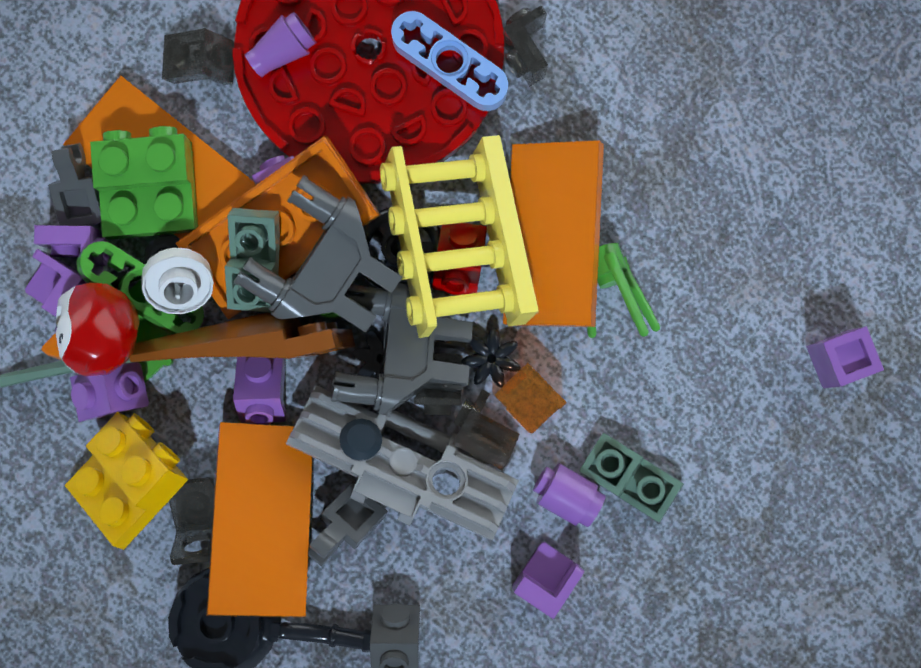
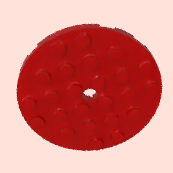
M241 0L235 19L237 26L233 48L234 71L239 90L245 105L257 125L281 152L288 157L293 156L295 158L326 136L330 139L360 184L381 183L380 165L385 163L391 147L402 146L406 166L444 162L472 138L482 125L489 111L475 108L400 55L393 45L392 25L395 19L402 13L408 11L420 12L502 70L504 61V31L497 1ZM295 12L310 31L316 43L308 49L310 54L260 77L249 64L245 54L258 43L281 15L286 18ZM416 26L412 31L405 28L403 30L405 36L404 43L409 44L413 39L417 40L426 47V54L423 57L428 59L432 46L439 39L434 38L433 44L430 46L422 40L420 27ZM364 39H375L382 45V50L377 59H365L357 54V47ZM446 50L438 56L436 63L443 72L453 73L461 68L463 59L458 52ZM471 64L468 75L460 83L466 85L469 77L479 85V96L484 98L487 93L497 95L495 91L496 81L490 78L488 82L483 83L475 78L473 75L474 69L477 66Z

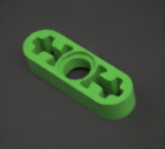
M98 241L88 245L79 254L77 270L81 278L87 283H103L111 286V283L117 279L116 276L108 271L95 275L91 271L94 264L88 259L89 255L97 257L103 252L109 256L107 264L117 272L123 270L124 264L130 267L131 271L121 278L118 290L127 295L135 306L138 315L167 333L173 335L198 329L202 324L204 318L203 306L195 311L186 313L191 318L190 323L182 322L175 325L173 323L175 314H167L160 310L156 314L152 311L153 306L149 302L140 303L132 299L128 291L129 283L134 277H142V270L145 264L115 245L105 241Z

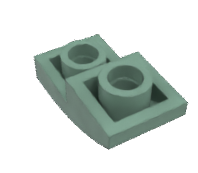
M232 208L227 215L230 259L225 265L227 309L271 313L272 311L269 310L270 304L233 282L240 270L253 279L259 280V278L243 269L250 256L256 262L279 276V211Z
M604 432L579 470L580 473L658 523L662 521L684 483L648 462L641 455Z

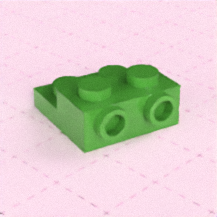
M170 126L153 127L149 129V137L132 138L131 133L128 131H107L102 134L103 141L90 142L93 188L99 191L103 238L111 240L190 233L198 227L192 142L184 134H178L177 128Z

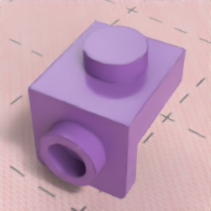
M237 357L233 402L241 423L269 425L286 421V410L283 402L285 358Z
M139 362L123 364L108 375L82 376L78 374L70 377L72 386L71 399L76 408L79 422L98 419L115 414L116 412L141 409L149 404L142 367Z

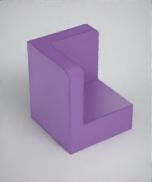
M37 249L32 257L42 264L26 286L25 292L43 304L41 308L56 317L60 296L73 287L86 284L87 282L71 266L54 256H50L49 253Z
M867 326L848 330L806 346L823 388L841 387L884 370Z
M541 542L513 583L512 589L519 597L554 619L584 574V570L580 565L546 542Z

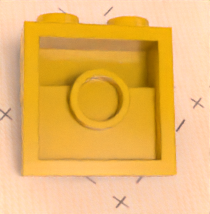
M116 412L86 445L92 456L64 486L111 545L124 550L189 479L176 466L180 462V458L161 442L157 444L151 436L155 431L149 423L135 413L129 418Z

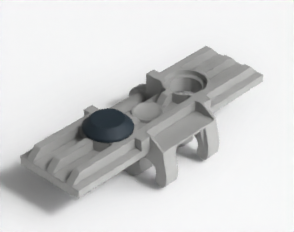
M316 385L286 442V445L357 477L358 480L352 491L351 499L364 504L365 500L370 498L397 511L399 514L397 520L408 526L411 525L418 508L421 507L491 541L494 539L519 482L516 478L456 451L461 436L455 433L452 436L446 435L395 410L386 415L376 414L355 403L332 402L331 392ZM385 427H389L442 452L441 460L436 462L382 437ZM446 470L455 473L459 480L458 490L450 495L440 494L436 491L432 481L434 476L444 474Z

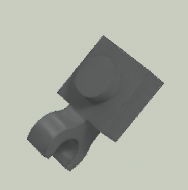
M81 143L65 145L61 147L62 149L51 151L52 160L60 180L49 184L48 187L60 226H85L101 223L99 191L93 188V175L85 176L86 159Z
M354 481L321 514L320 519L328 527L314 539L309 546L311 549L308 552V555L320 566L334 554L343 541L347 542L355 550L386 517L388 511L378 502L368 498L362 504L351 499V494L356 484Z

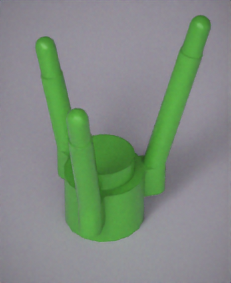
M619 243L599 246V287L604 289L615 285L618 286L632 320L642 337L647 336L649 333L643 316L653 331H659L660 325L636 282L626 257H623ZM596 326L587 327V334L590 338L596 336Z

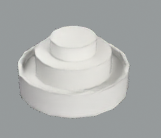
M170 248L159 251L149 258L142 270V291L146 300L155 309L167 314H185L195 311L207 302L213 291L214 281L209 262L201 254L188 248Z

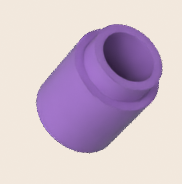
M560 463L553 470L545 467L533 488V491L539 494L536 504L575 526L580 523L589 527L600 512L606 497L605 494L597 490L598 485Z

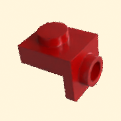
M469 223L442 225L437 252L485 246L487 226ZM481 266L434 271L432 288L446 291L453 295L477 293Z

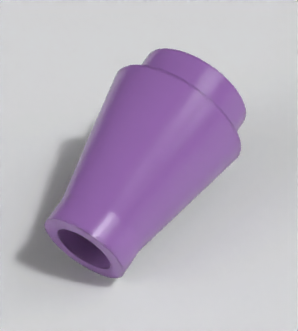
M293 12L286 18L281 15L258 43L245 54V57L256 73L263 77L272 70L310 54L308 49L316 41L302 20Z

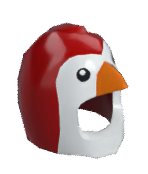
M86 283L77 285L62 294L58 299L56 333L42 346L41 350L50 357L62 360L69 369L79 375H108L126 363L134 352L140 321L137 310L125 293L108 284Z

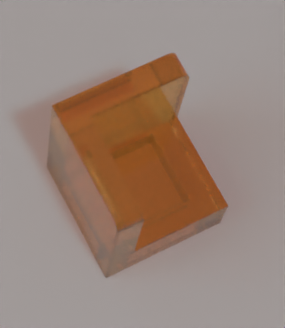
M529 363L525 364L493 395L528 433H534L549 417L567 403Z

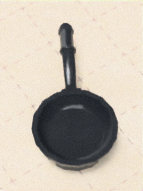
M210 567L194 574L179 590L168 617L171 643L173 647L177 646L179 653L183 656L181 659L192 668H254L270 652L278 638L329 644L330 647L342 646L361 649L362 652H370L371 630L368 629L365 631L339 627L338 624L325 626L308 623H282L281 617L207 615Z

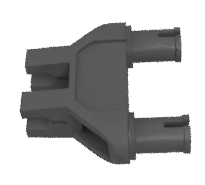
M303 175L296 186L311 195L312 200H308L293 190L287 202L294 204L323 223L322 229L324 232L293 279L289 277L287 280H284L250 256L243 269L259 278V280L253 279L240 270L233 283L240 285L270 304L269 310L272 311L271 315L277 319H290L334 312L364 332H367L376 315L345 294L359 272L391 293L402 279V276L370 256L355 200L349 196L347 198L342 196L339 200Z
M398 283L392 293L385 288L357 284L350 285L345 294L372 311L374 315L381 316L382 321H385L380 373H377L376 377L345 374L335 371L332 384L334 389L331 392L332 402L342 401L373 405V410H377V414L386 415L423 389L462 392L463 386L468 385L470 366L433 360L434 347L464 350L466 342L470 343L472 340L473 322L436 317L437 327L430 336L419 338L416 325L411 326L407 318L406 298L410 297V292L406 285Z

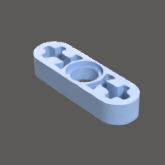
M408 11L395 19L391 34L393 45L400 55L479 110L491 111L503 104L507 96L508 80L505 73L499 67L420 12ZM416 26L420 27L422 40L432 46L434 38L439 39L432 46L428 59L423 57L426 54V47L414 39L409 44L404 43L405 36L403 30L405 28L412 31ZM446 50H453L461 55L463 64L458 71L446 73L437 66L436 60L438 56ZM471 64L477 66L474 69L473 76L483 83L488 82L490 78L496 81L495 91L498 93L497 95L487 93L484 98L479 96V85L469 77L466 85L460 83L468 75Z

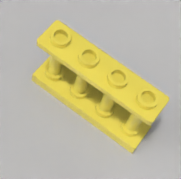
M500 135L482 137L468 160L406 166L402 146L391 147L385 163L380 165V179L383 190L390 191L393 207H390L388 212L389 226L392 235L399 236L401 251L397 254L398 272L402 276L401 280H407L410 297L406 298V313L409 324L411 326L416 325L418 337L430 336L437 327L436 317L499 309L501 313H505L508 327L526 324L539 310ZM471 178L473 182L478 184L480 198L476 203L414 209L409 185ZM480 221L482 225L487 226L490 240L487 246L423 253L418 229L420 227ZM490 265L492 269L496 268L499 285L494 291L432 298L427 272Z

